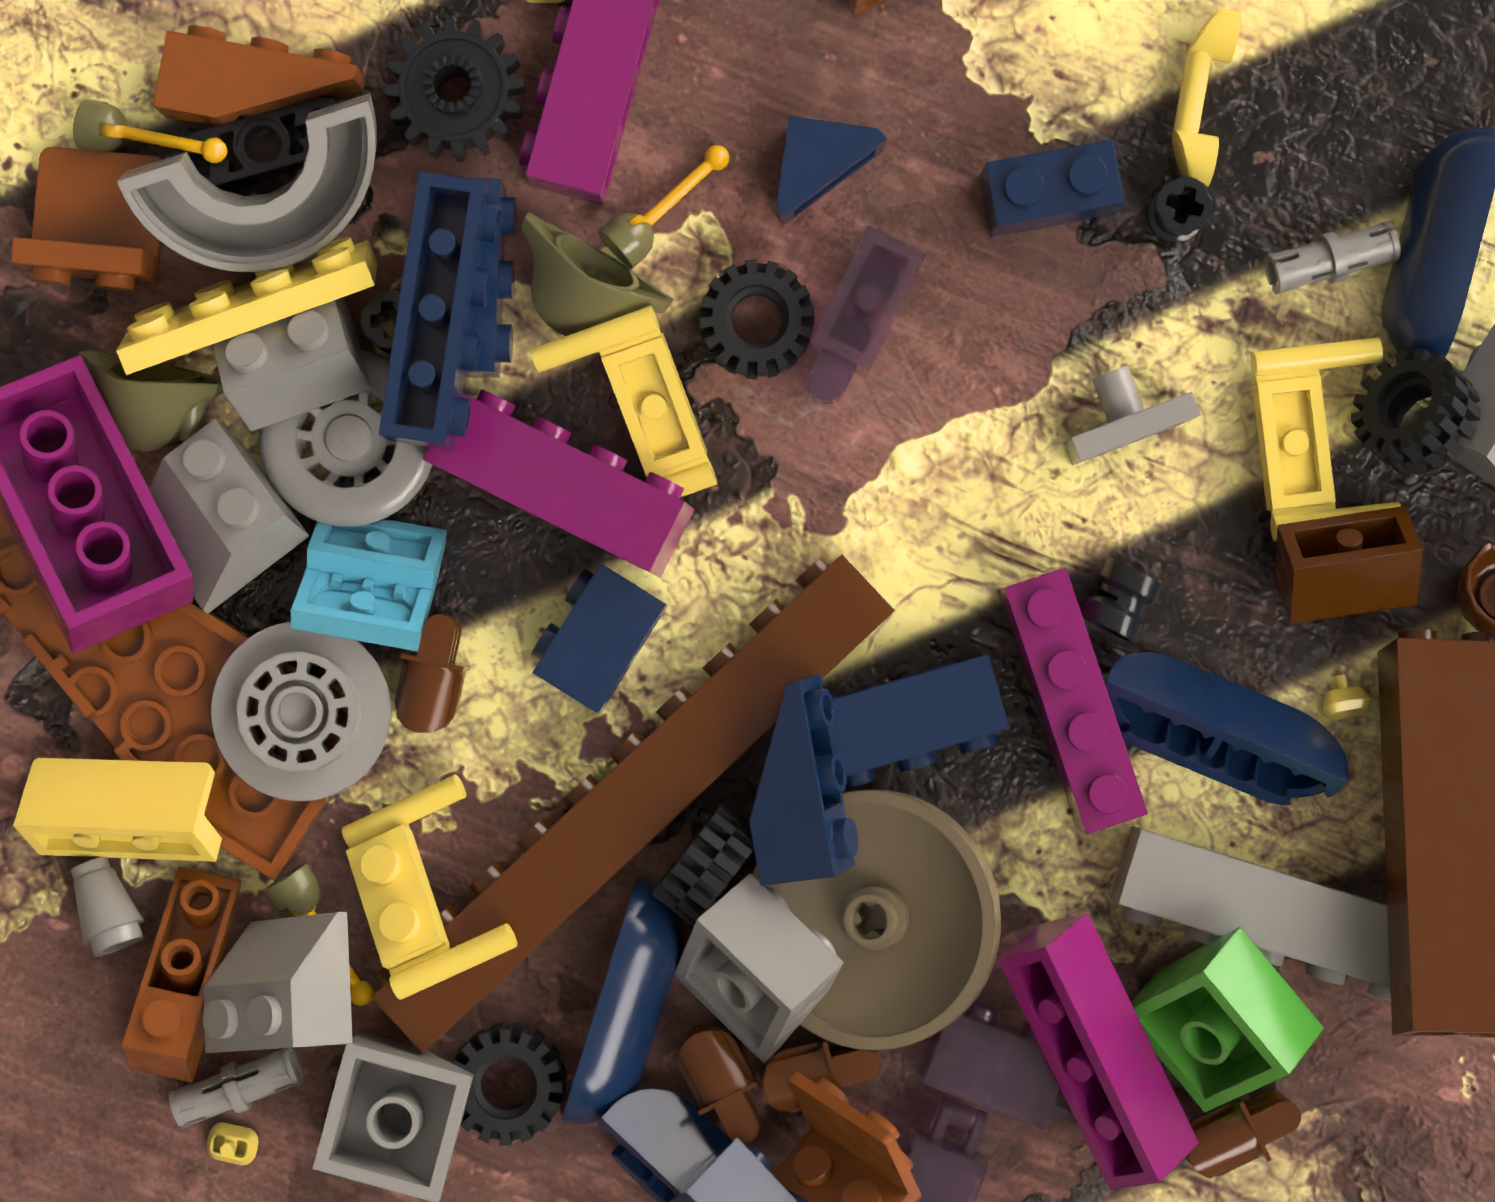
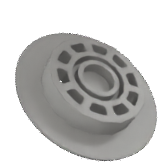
M365 350L361 351L372 389L359 393L358 401L346 400L344 398L335 401L324 410L316 408L259 429V448L263 467L278 494L299 513L315 521L334 526L367 525L396 513L418 493L432 467V464L423 460L429 447L389 441L378 435L382 410L378 413L370 407L374 396L384 402L390 359ZM311 413L316 418L311 431H304L305 421L308 414ZM302 442H311L314 452L313 456L305 458ZM396 447L394 455L388 464L384 460L388 448ZM320 465L330 471V474L324 481L313 471ZM378 468L381 474L372 481L367 482L366 475ZM342 477H354L353 487H339V483Z
M291 622L271 626L254 634L244 641L228 658L221 669L213 691L211 703L212 727L217 745L231 769L247 784L275 798L289 801H312L327 798L349 788L374 765L385 745L391 721L390 695L379 665L367 649L357 640L290 629ZM297 661L296 672L285 675L283 664ZM313 663L326 669V673L321 678L309 673ZM270 674L272 682L264 690L260 683ZM338 680L345 693V696L342 698H336L330 688V685ZM254 698L259 701L258 713L256 716L252 715V704ZM342 707L348 708L346 726L337 722L338 710ZM257 725H260L266 735V739L263 742L255 730ZM333 733L339 736L340 740L330 750L324 745V741ZM276 745L287 750V759L273 752ZM312 749L317 759L304 762L302 761L300 751Z

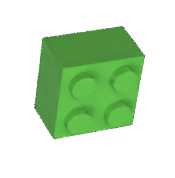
M1241 927L1159 969L1131 1002L1156 1055L1204 1112L1289 1075L1324 1029L1322 1024Z

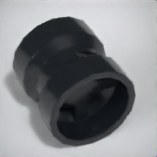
M1107 558L1099 573L1101 585L1096 595L1087 597L1080 611L1082 617L1088 622L1125 641L1135 644L1144 627L1141 617L1148 606L1157 603L1164 586L1133 567L1115 559Z

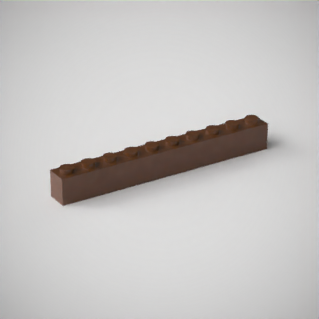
M843 554L832 564L824 555L817 559L795 580L803 591L792 602L784 607L776 598L749 623L757 634L742 649L738 651L729 642L702 668L711 677L693 695L682 686L656 711L664 720L659 727L646 739L638 730L634 731L609 755L617 764L610 773L600 782L590 773L562 799L571 809L552 826L543 817L516 842L524 853L510 867L505 870L496 861L469 887L478 896L460 914L451 904L440 914L450 949L505 923L510 925L517 940L516 948L402 1000L395 996L391 988L389 970L383 967L376 974L384 985L371 998L423 1054L776 723L787 683L815 674H821L823 679L895 611Z

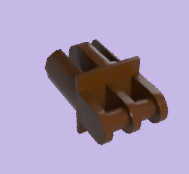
M435 614L430 616L423 625L417 655L411 653L400 654L403 664L395 697L396 715L405 728L416 733H431L450 724L455 718L459 707L466 671H470L471 666L455 663L462 627L460 622L451 615Z
M710 1022L695 1025L685 1034L680 1044L678 1065L698 1104V1113L702 1115L715 1109L731 1140L738 1138L743 1144L750 1143L756 1138L759 1130L758 1111L748 1093V1090L757 1086V1074L750 1068L735 1038L730 1032L724 1030L723 1026Z
M823 1038L779 1050L763 1067V1093L768 1103L778 1111H801L787 1083V1080L795 1071L801 1073L814 1083L821 1077L830 1081L839 1089L871 1081L878 1076L881 1070L878 1051L854 1049L841 1045L829 1048L827 1040Z
M1275 1090L1266 1091L1245 1102L1238 1097L1189 1121L1199 1143L1185 1158L1198 1174L1206 1178L1225 1175L1260 1157L1269 1162L1272 1159L1265 1145L1297 1129L1301 1123L1300 1110L1285 1095Z

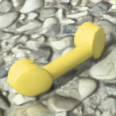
M1226 9L1217 10L1209 18L1187 50L1172 132L1173 151L1181 175L1196 178L1204 183L1206 187H1209L1219 149V137L1198 134L1211 60L1226 63L1232 61L1241 25V12Z

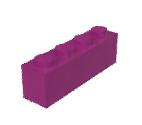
M573 0L571 8L566 6L560 7L552 42L561 45L555 69L544 68L536 95V104L544 106L538 130L528 128L519 158V165L527 167L526 177L532 187L604 206L659 0Z
M483 389L480 390L476 399L462 393V397L471 398V415L466 437H455L454 450L429 447L423 458L424 461L661 578L695 510L679 499L684 490L683 487L653 472H649L645 482L623 472L627 460L595 444L592 445L589 453L586 454L567 444L571 435L570 432L538 416L531 427L511 417L516 407L515 405Z
M1066 567L997 589L1076 828L1085 834H1090L1147 815L1148 812Z
M1088 912L1039 924L997 958L1109 1190L1160 1183L1199 1142Z

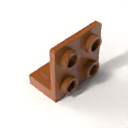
M795 1071L787 1080V1083L810 1129L772 1174L788 1192L800 1195L807 1202H917L922 1195L910 1171L913 1168V1163L901 1151L898 1145L897 1138L900 1135L897 1129L885 1117L873 1110H868L863 1115L851 1107L845 1094L830 1081L820 1077L814 1083L801 1073Z

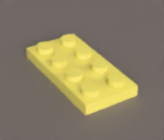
M350 236L331 241L316 252L317 257L308 262L297 266L291 264L273 270L255 272L257 279L233 288L231 280L217 282L195 292L196 301L175 310L171 302L168 301L136 313L134 315L136 322L127 327L128 331L116 350L126 375L375 286L378 263L369 240L354 245Z

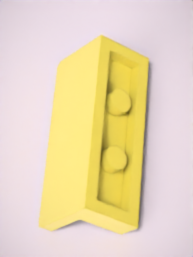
M36 758L32 762L13 824L14 828L39 855L216 862L222 841L220 835L204 816L215 772L208 763Z

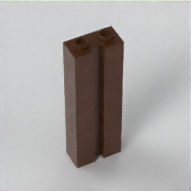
M1406 630L1398 633V638L1377 652L1392 1035L1438 1037L1452 1035L1495 1038V636L1485 631H1478L1461 635V640L1438 639V632L1434 630Z

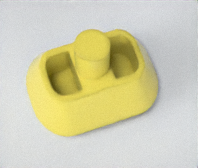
M1346 675L1335 676L1333 680L1336 690H1330L1324 694L1321 714L1329 720L1365 715L1372 703V699L1362 686L1348 687Z
M225 1122L217 1123L211 1128L207 1140V1151L213 1159L237 1165H248L256 1156L258 1136L253 1129Z

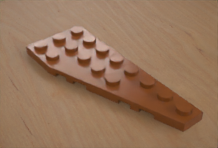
M0 509V614H4L22 635L25 645L86 718L90 717L114 746V752L121 760L208 763L214 770L215 775L204 816L222 838L220 848L273 881L278 880L330 796L312 801H289L269 796L242 780L224 759L217 745L212 727L211 703L213 691L221 669L228 658L250 636L213 613H205L197 603L191 602L72 654ZM292 662L284 663V674L295 673L297 665ZM270 674L260 683L264 690L272 682ZM330 687L336 698H342L345 696L339 691ZM255 698L252 704L253 716H256L258 713L259 701ZM342 707L338 710L337 722L346 726L348 708ZM257 725L255 730L263 742L266 739V735L260 725ZM331 733L324 741V745L331 750L339 742L340 737ZM276 745L273 752L287 759V750ZM312 749L300 751L302 761L304 762L317 759Z

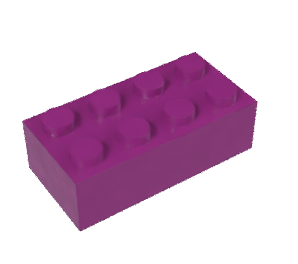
M81 355L1 386L0 509L72 654L193 602V575Z

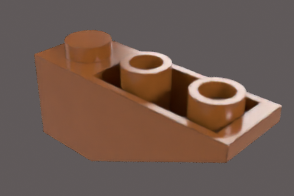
M190 25L188 26L187 34L169 30L166 32L153 107L166 119L215 127L318 97H327L335 100L364 91L366 79L357 65L350 64L351 57L344 53L328 49H314L312 57L288 53L289 46L277 40L251 37L249 46L226 41L227 35L219 30Z
M178 867L122 1042V1049L130 1069L193 1083L205 1044L203 987L226 957L242 885L241 880Z

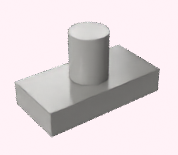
M1124 366L1092 379L1108 424L1074 436L1065 441L1064 444L1074 466L1189 422L1201 416L1192 392L1144 409L1129 367Z

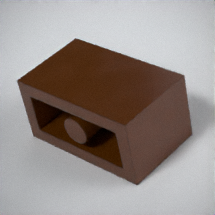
M1405 506L1277 525L1274 580L1290 624L1417 605L1423 548Z

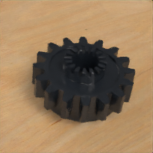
M446 17L444 32L435 34L427 23L421 24V34L424 40L416 45L414 42L403 38L399 43L407 55L405 62L389 60L387 64L388 70L399 79V83L385 86L384 94L389 101L401 102V105L390 113L391 119L396 126L412 122L407 129L405 138L413 147L427 139V151L435 159L439 158L444 148L452 149L454 157L458 162H464L467 149L477 147L483 156L490 154L489 140L497 136L507 141L511 137L505 126L508 117L521 119L523 115L521 106L513 101V96L526 93L525 82L521 78L509 77L510 74L514 73L521 66L516 54H506L500 57L499 55L505 46L503 36L497 32L486 41L482 40L483 28L477 20L471 22L466 33L459 32L453 17ZM465 78L471 82V89L468 92V96L463 98L464 100H459L457 103H446V101L440 99L441 89L450 79Z

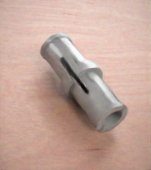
M1385 221L1363 230L1337 235L1333 231L1319 235L1317 242L1291 250L1268 254L1264 260L1268 283L1273 285L1272 291L1275 294H1281L1303 285L1324 280L1334 284L1346 280L1349 273L1374 265L1397 261L1400 258L1401 251L1397 232L1392 230L1393 225L1391 222Z
M283 1048L280 1051L243 1065H239L236 1061L221 1066L220 1073L181 1088L171 1089L168 1093L169 1104L178 1126L186 1129L192 1124L232 1109L238 1114L248 1111L252 1108V1102L294 1086L303 1085L304 1075L295 1050L293 1048Z

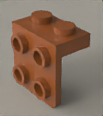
M61 147L45 148L39 156L32 239L13 237L11 263L30 272L32 282L46 285L70 286L71 277L95 279L96 288L121 292H134L135 283L158 285L162 242L148 231L132 212L123 197L117 181L126 171L162 159L150 155L93 152Z

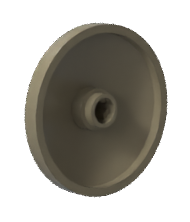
M875 789L842 793L846 817L853 820L858 835V851L854 856L855 865L835 877L766 886L776 890L785 899L790 912L810 931H817L826 937L835 949L836 955L844 962L830 990L800 1025L827 1041L854 1049L889 1050L905 1047L920 1042L949 1026L972 1005L981 993L992 972L999 949L1001 936L999 896L990 867L982 852L970 835L948 814L922 799L905 793ZM756 865L755 870L753 872V876L760 882L758 867Z

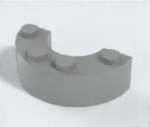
M369 93L310 112L305 121L309 142L305 164L291 182L270 194L242 196L220 190L198 172L187 152L126 171L117 181L118 186L132 212L144 227L171 250L187 259L205 266L234 272H259L289 266L313 255L334 240L354 217L365 197L374 168L377 146V125L371 95Z

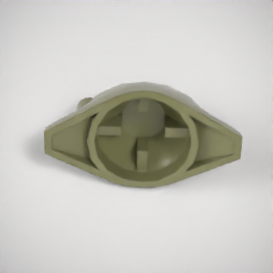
M530 212L525 216L521 228L532 250L534 261L531 285L532 300L539 316L554 331L567 336L650 305L655 313H664L671 305L673 298L616 259Z
M96 350L78 352V356L81 355L127 447L137 451L149 452L186 441L203 428L204 411L207 405L214 398L224 393L221 378L198 371L159 363L126 375L117 354Z

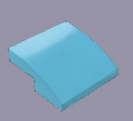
M382 519L367 525L349 527L334 526L317 521L307 548V568L291 608L290 629L418 651L423 625L428 618L446 544L447 530Z

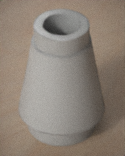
M108 858L92 859L71 869L82 943L84 945L90 944L94 957H101L121 951L144 939L140 929L144 919L115 870L111 868Z

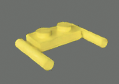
M651 305L530 349L531 357L538 373L599 352L646 477L649 472H653L683 487L684 490L680 497L717 485L715 472L707 457L706 446L664 334L660 331L658 320Z
M1379 337L1251 352V370L1255 377L1252 392L1267 511L1271 510L1270 528L1274 541H1277V525L1401 506L1399 502H1389L1338 509L1335 507V491L1319 370L1381 363L1383 347Z
M456 774L342 827L343 838L350 848L346 850V854L382 967L390 972V985L399 1000L517 947L515 934L507 923L451 949L449 947L450 944L409 824L466 798L465 788Z

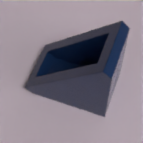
M789 116L776 206V217L783 226L883 152L887 138L879 128Z

